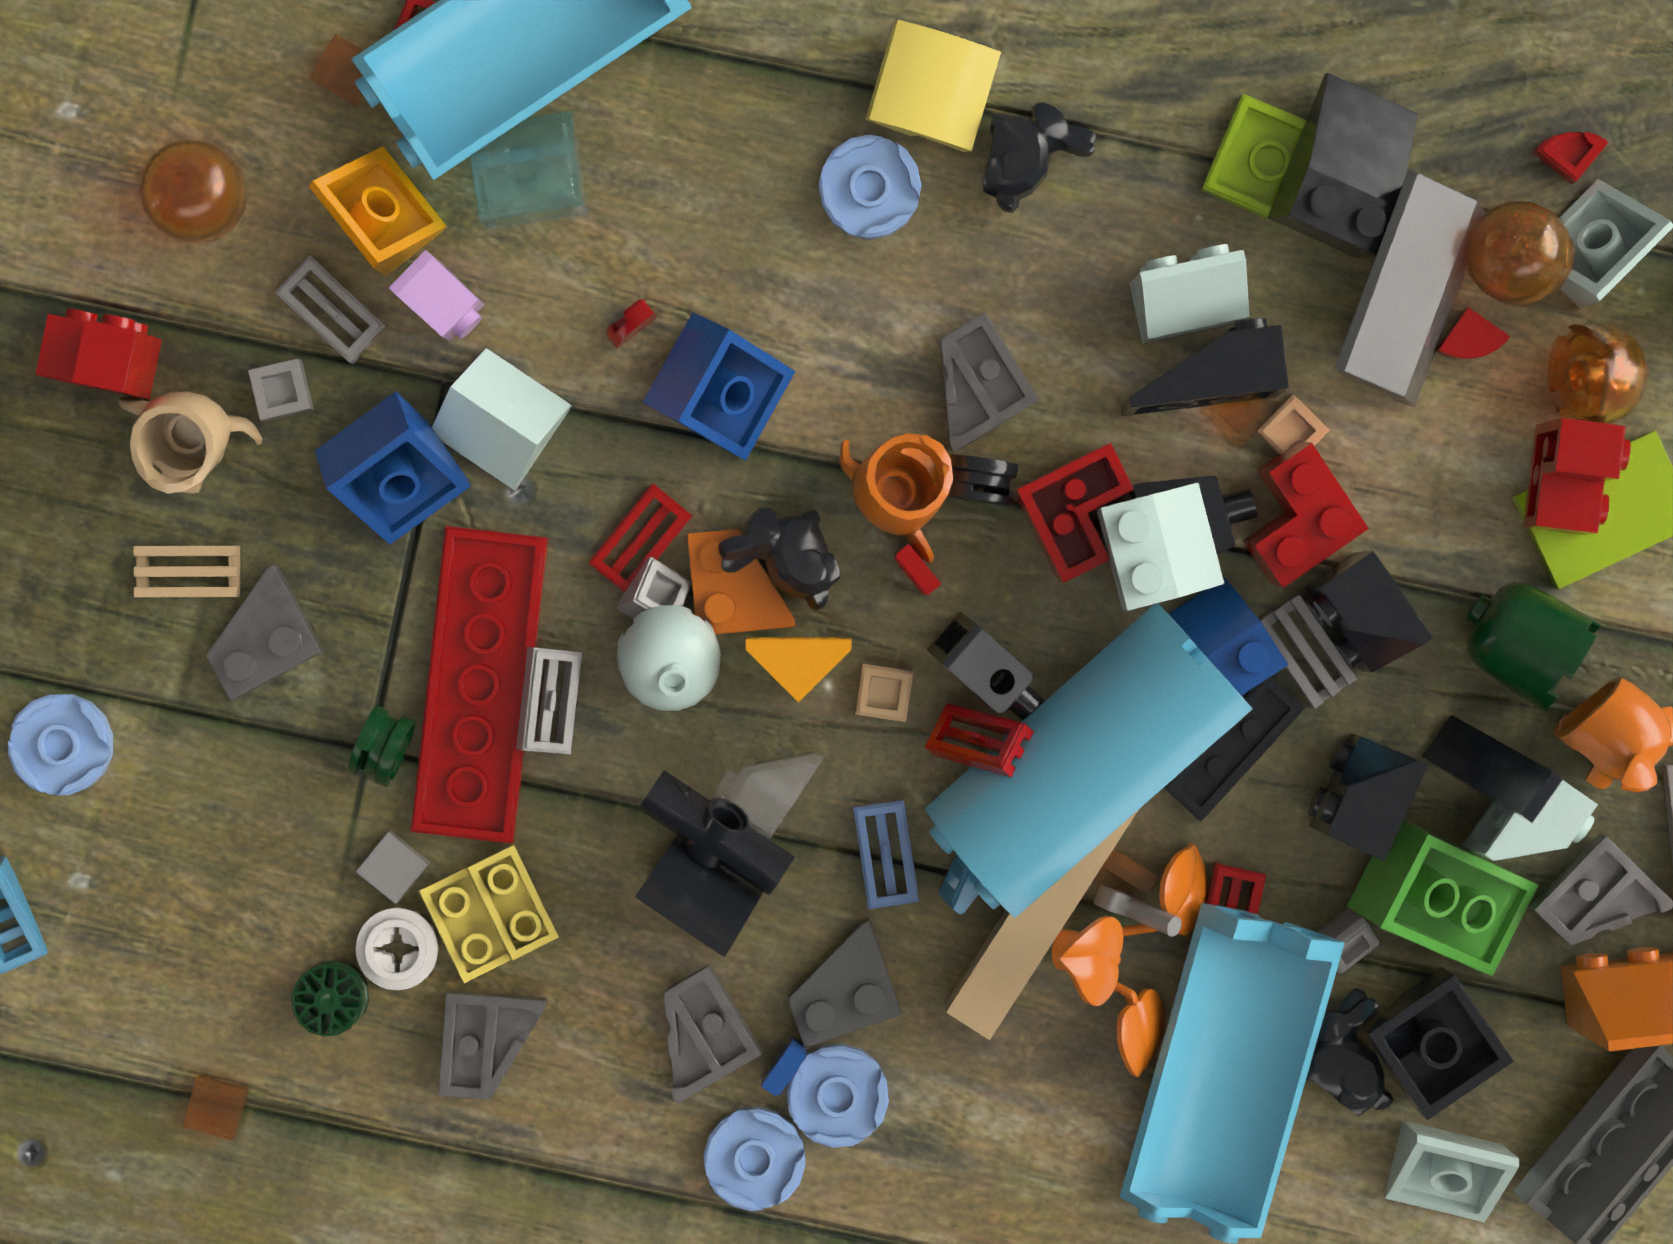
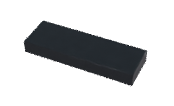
M1272 677L1255 686L1243 696L1252 707V710L1164 787L1171 796L1200 822L1203 821L1305 709Z
M1453 715L1448 718L1422 755L1424 759L1435 767L1531 823L1534 822L1563 780L1550 769Z

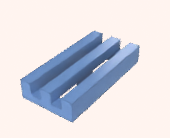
M904 799L885 803H873L865 806H853L868 909L919 902ZM893 812L896 814L907 887L906 893L897 894L885 816L886 813ZM875 815L887 891L886 896L877 897L865 821L866 816Z

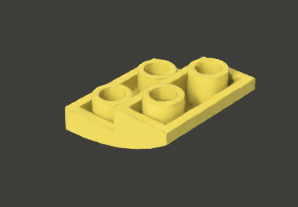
M894 20L865 120L908 136L919 135L962 152L972 151L1001 52L932 28L902 20Z
M514 845L418 891L462 983H466L510 960L513 961L559 938Z

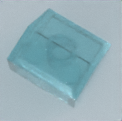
M572 111L528 117L471 155V169L479 220L487 229L589 214Z

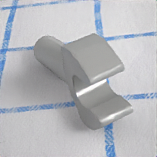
M1100 884L1093 902L1095 905L1107 911L1129 917L1168 936L1173 937L1179 933L1182 925L1179 917L1146 903V900L1120 889L1114 890Z

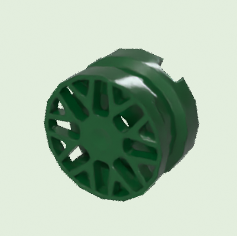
M375 706L358 736L350 757L348 771L361 775L367 773L374 776L375 783L388 787L390 784L388 779L393 780L404 760L405 750L410 746L416 721L405 716L396 719L388 716V711L384 707Z
M338 959L323 961L306 971L295 983L291 996L293 1013L299 1024L310 1033L323 1037L339 1035L352 1028L367 1011L370 1000L368 996V982L363 973L353 964L340 962Z

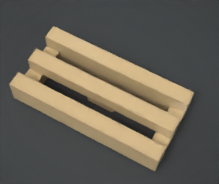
M134 546V556H136V567H134L136 587H134V597H241L240 546ZM228 556V566L149 567V557ZM149 577H228L229 587H149Z

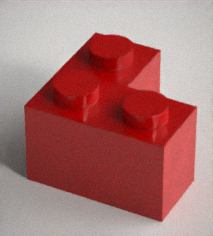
M71 308L66 309L65 317L47 315L35 375L150 400L162 340L147 335L148 325L110 314H103L102 323L97 322V314Z
M1567 418L1537 424L1535 427L1523 527L1581 535L1598 534L1599 525L1605 524L1609 512L1608 494H1603L1605 481L1619 479L1620 471H1625L1629 463L1631 444L1629 439H1624L1626 426Z
M1297 441L1284 453L1278 454L1257 469V472L1284 513L1242 542L1271 584L1284 588L1369 528L1313 443Z
M1109 443L1013 492L1058 582L1065 583L1111 560L1088 512L1134 490L1112 444Z

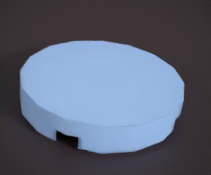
M869 134L850 138L832 151L822 168L819 193L823 210L836 227L850 236L872 240L890 236L908 223L918 207L922 185L918 166L904 147L890 139Z
M49 694L31 701L16 715L11 726L13 729L10 734V741H8V756L14 771L30 788L39 792H45L50 795H71L87 789L106 773L113 756V733L106 716L93 702L75 694Z
M844 1043L822 1045L807 1053L806 1059L789 1081L787 1088L789 1113L798 1128L813 1142L832 1148L854 1146L871 1135L883 1122L889 1103L887 1079L878 1062L863 1049Z
M761 1106L739 1108L721 1118L709 1134L703 1156L706 1175L714 1192L729 1205L748 1211L764 1210V1208L778 1205L787 1200L799 1186L806 1164L804 1141L794 1123L780 1112Z

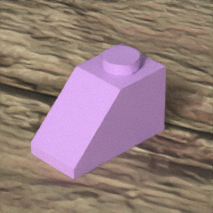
M427 250L389 287L406 305L448 341L455 335L460 339L464 338L482 319L478 311L485 304Z

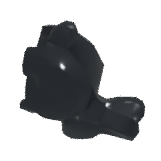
M1036 102L1031 108L1029 117L1022 115L1008 117L1004 114L993 113L990 125V133L993 138L985 170L983 192L995 197L998 206L1003 212L1013 213L1018 208L1019 201L1030 196L1047 177L1051 153L1062 150L1079 157H1089L1095 151V132L1081 126H1068L1063 114L1054 106L1045 102Z
M760 507L746 521L742 535L725 539L718 545L719 554L723 558L721 568L724 572H737L754 559H765L772 585L789 597L806 600L808 606L815 611L825 607L828 601L829 588L841 578L835 556L829 553L824 537L819 529L820 517L816 510L804 512L797 517L786 516L778 519L774 510L769 507Z
M1354 988L1345 997L1339 1009H1326L1306 1081H1314L1333 1095L1340 1104L1360 1116L1370 1108L1375 1110L1388 1109L1393 1102V1097L1385 1089V1073L1377 1054L1356 1038L1357 1030L1377 1014L1379 1009L1378 1002L1375 998L1367 997L1364 990Z

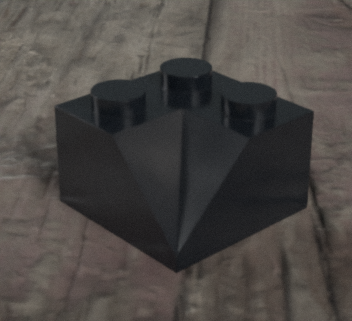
M1374 551L1352 553L1304 587L1311 597L1305 601L1306 605L1322 627L1328 624L1333 628L1340 639L1334 645L1351 669L1359 666L1362 671L1372 673L1434 638Z
M1351 733L1347 742L1340 740L1332 754L1329 768L1333 769L1334 772L1327 788L1319 787L1312 798L1308 815L1312 816L1313 819L1309 826L1329 837L1385 861L1428 764L1365 737Z
M1443 967L1401 994L1367 1031V1035L1386 1068L1414 1109L1427 1121L1514 1062L1454 974Z

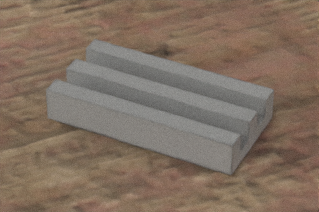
M310 255L275 292L351 364H354L359 358L360 353L364 349H368L373 343L374 338L378 334H382L387 328L379 318ZM311 271L370 325L364 332L305 278ZM297 286L356 340L350 347L291 293Z
M1295 595L1260 619L1289 664L1285 669L1312 708H1317L1324 703L1323 701L1339 693L1346 685H1350L1358 680L1300 595ZM1295 610L1339 674L1338 678L1335 680L1331 678L1288 613ZM1277 621L1280 622L1324 686L1317 692L1271 627L1272 624Z
M528 646L516 749L571 754L582 652ZM543 659H546V661H545V670H544V679H543V688H542V697H541V705H540V714H539V723H538V732H537V741H534L535 728H536V720H537V711H538V702H539V693H540V685H541V676H542V667H543ZM559 661H565L556 742H550L553 711L555 710L557 694L555 691Z

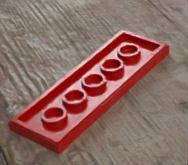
M445 526L410 832L511 844L515 842L525 751L516 749L527 649L528 646L537 647L549 538Z

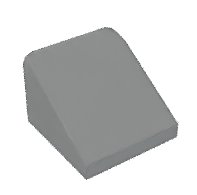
M649 557L621 597L617 609L634 619L641 612L660 605L683 606L692 582L654 558Z

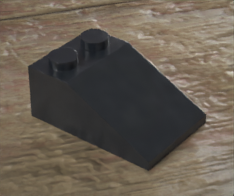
M1326 73L1267 218L1355 258L1376 257L1406 177L1418 114L1335 75Z
M1266 318L1235 322V327L1229 328L1227 333L1130 396L1121 406L1122 417L1276 398L1289 389L1282 325L1267 327Z
M677 835L635 898L725 957L764 892L723 865L711 868L696 862L685 850L684 839Z

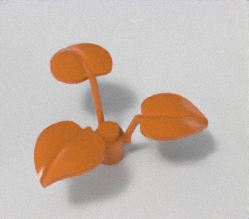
M1187 842V847L1179 850L1167 864L1161 878L1159 892L1161 909L1181 919L1182 925L1178 935L1183 936L1188 935L1195 928L1201 903L1206 904L1208 895L1205 864L1198 848L1191 842ZM1109 916L1095 920L1081 932L1068 929L1061 930L1053 942L1052 961L1056 969L1066 971L1069 974L1082 1000L1089 1005L1100 1006L1107 1001L1113 991L1121 994L1126 999L1128 1005L1121 1010L1117 1019V1044L1128 1072L1131 1076L1139 1078L1140 1074L1145 1071L1152 1061L1162 1040L1165 1027V1009L1160 995L1155 990L1145 988L1137 996L1134 990L1117 982L1119 975L1118 964L1121 962L1120 953L1123 947L1124 936L1156 932L1157 930L1144 924L1122 927L1116 918Z

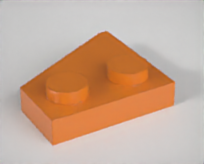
M739 529L687 534L695 615L699 616L704 622L706 619L712 625L715 634L796 627L793 614L775 586L772 585L771 579L758 559H754L737 572L726 573L722 570L723 558L719 554L718 545L725 539L742 535Z

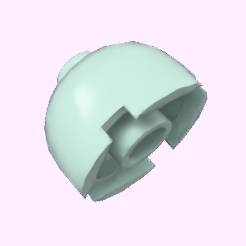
M660 605L641 612L633 619L634 624L627 629L624 636L622 633L618 640L617 663L627 690L641 704L659 711H679L696 705L711 692L719 677L721 650L714 629L706 619L704 622L699 616L692 614L691 609L681 605Z

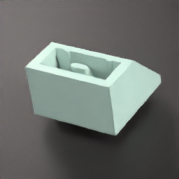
M1222 244L1198 250L1197 255L1190 257L1191 261L1178 264L1176 255L1145 262L1146 266L1140 268V273L1129 283L1142 344L1235 324V322L1249 318L1247 268L1244 249L1229 253L1228 244Z

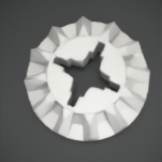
M395 907L376 913L363 925L356 942V957L362 972L374 984L389 990H404L418 985L427 978L435 968L440 947L437 943L434 926L430 925L419 912ZM397 927H399V934L402 935L403 943L419 947V949H414L412 952L403 955L400 970L397 969V962L393 953L377 950V947H382L394 940Z

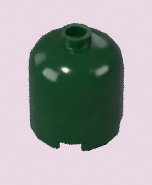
M1512 582L1502 586L1490 599L1481 594L1465 618V621L1473 625L1467 639V652L1471 661L1479 669L1542 711H1547L1558 698L1554 691L1563 675L1570 679L1574 676L1597 637L1594 633L1601 627V623L1533 585L1525 582Z

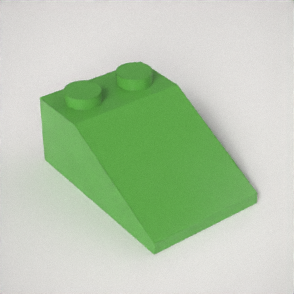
M1403 819L1385 861L1374 856L1371 857L1347 907L1384 930L1493 976L1539 885Z

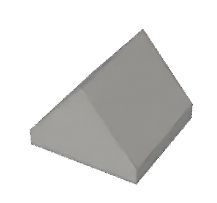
M1350 908L1318 931V933L1345 943L1337 968L1339 974L1344 973L1380 943L1367 921Z

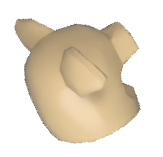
M169 392L150 402L134 397L119 398V406L139 416L134 422L130 439L131 457L138 474L152 488L167 494L178 492L198 493L206 476L222 460L230 432H243L253 438L257 445L262 444V437L251 421L245 417L227 415L220 405L204 395L192 392ZM153 464L162 470V474L153 468Z

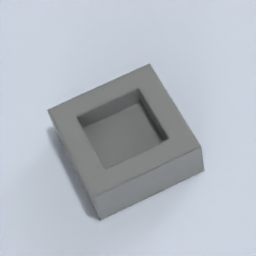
M301 359L248 370L260 421L265 422L314 410Z
M391 830L384 836L356 872L397 904L431 862Z

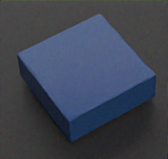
M791 1036L762 1077L761 1087L775 1097L777 1094L780 1095L806 1059L807 1050L803 1043Z

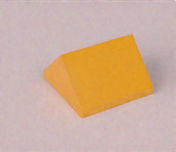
M384 146L313 180L309 185L312 192L371 266L384 276H388L447 227Z
M749 637L746 639V651L798 703L852 650L851 637Z

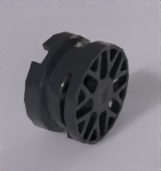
M948 454L951 459L953 481L947 497L1004 506L1013 505L1014 492L1010 490L1011 479L1017 478L1019 464L968 455ZM973 488H981L984 489V491H973Z

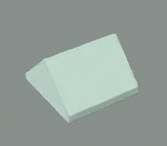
M1597 179L1526 251V254L1581 309L1599 302L1673 228L1671 220Z
M486 348L450 387L432 429L443 443L516 491L572 405Z
M1403 1120L1386 1186L1385 1199L1485 1222L1518 1170L1519 1158L1500 1143Z

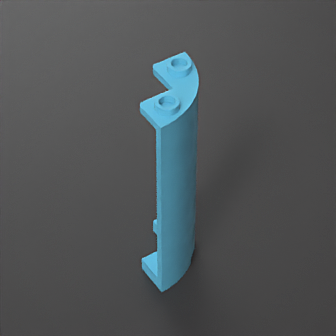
M439 0L351 58L362 75L354 83L371 108L381 103L403 135V138L395 143L411 167L414 169L422 163L432 179L435 180L692 7L688 0Z
M1156 603L1021 722L1025 723L1034 733L1030 741L1022 740L1020 746L1025 751L1021 759L1013 758L1011 764L1016 769L1012 777L971 767L925 808L935 824L929 830V833L946 853L950 854L954 850L979 881L974 885V888L992 909H996L1001 904L1016 918L1252 710V707L1162 606ZM1008 735L1005 736V737L1002 739V741H1006ZM992 751L986 753L997 757L999 753Z
M1201 903L1120 1194L1121 1199L1138 1207L1137 1214L1140 1217L1157 1223H1167L1168 1217L1192 1218L1209 1228V1236L1231 1244L1238 1243L1239 1238H1261L1345 944L1344 942L1288 922L1280 924L1259 918V915L1255 913Z

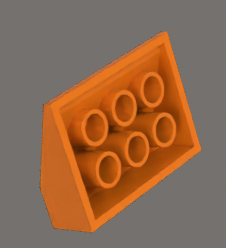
M1655 947L1634 948L1627 950V958L1608 960V956L1605 953H1590L1576 956V964L1560 966L1567 1026L1607 1051L1673 1044V953L1659 954V948Z

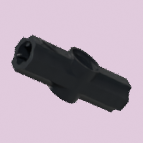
M665 770L638 808L683 838L685 850L696 862L711 868L723 865L768 896L773 892L795 856L751 828L748 816L737 804L723 798L709 800Z

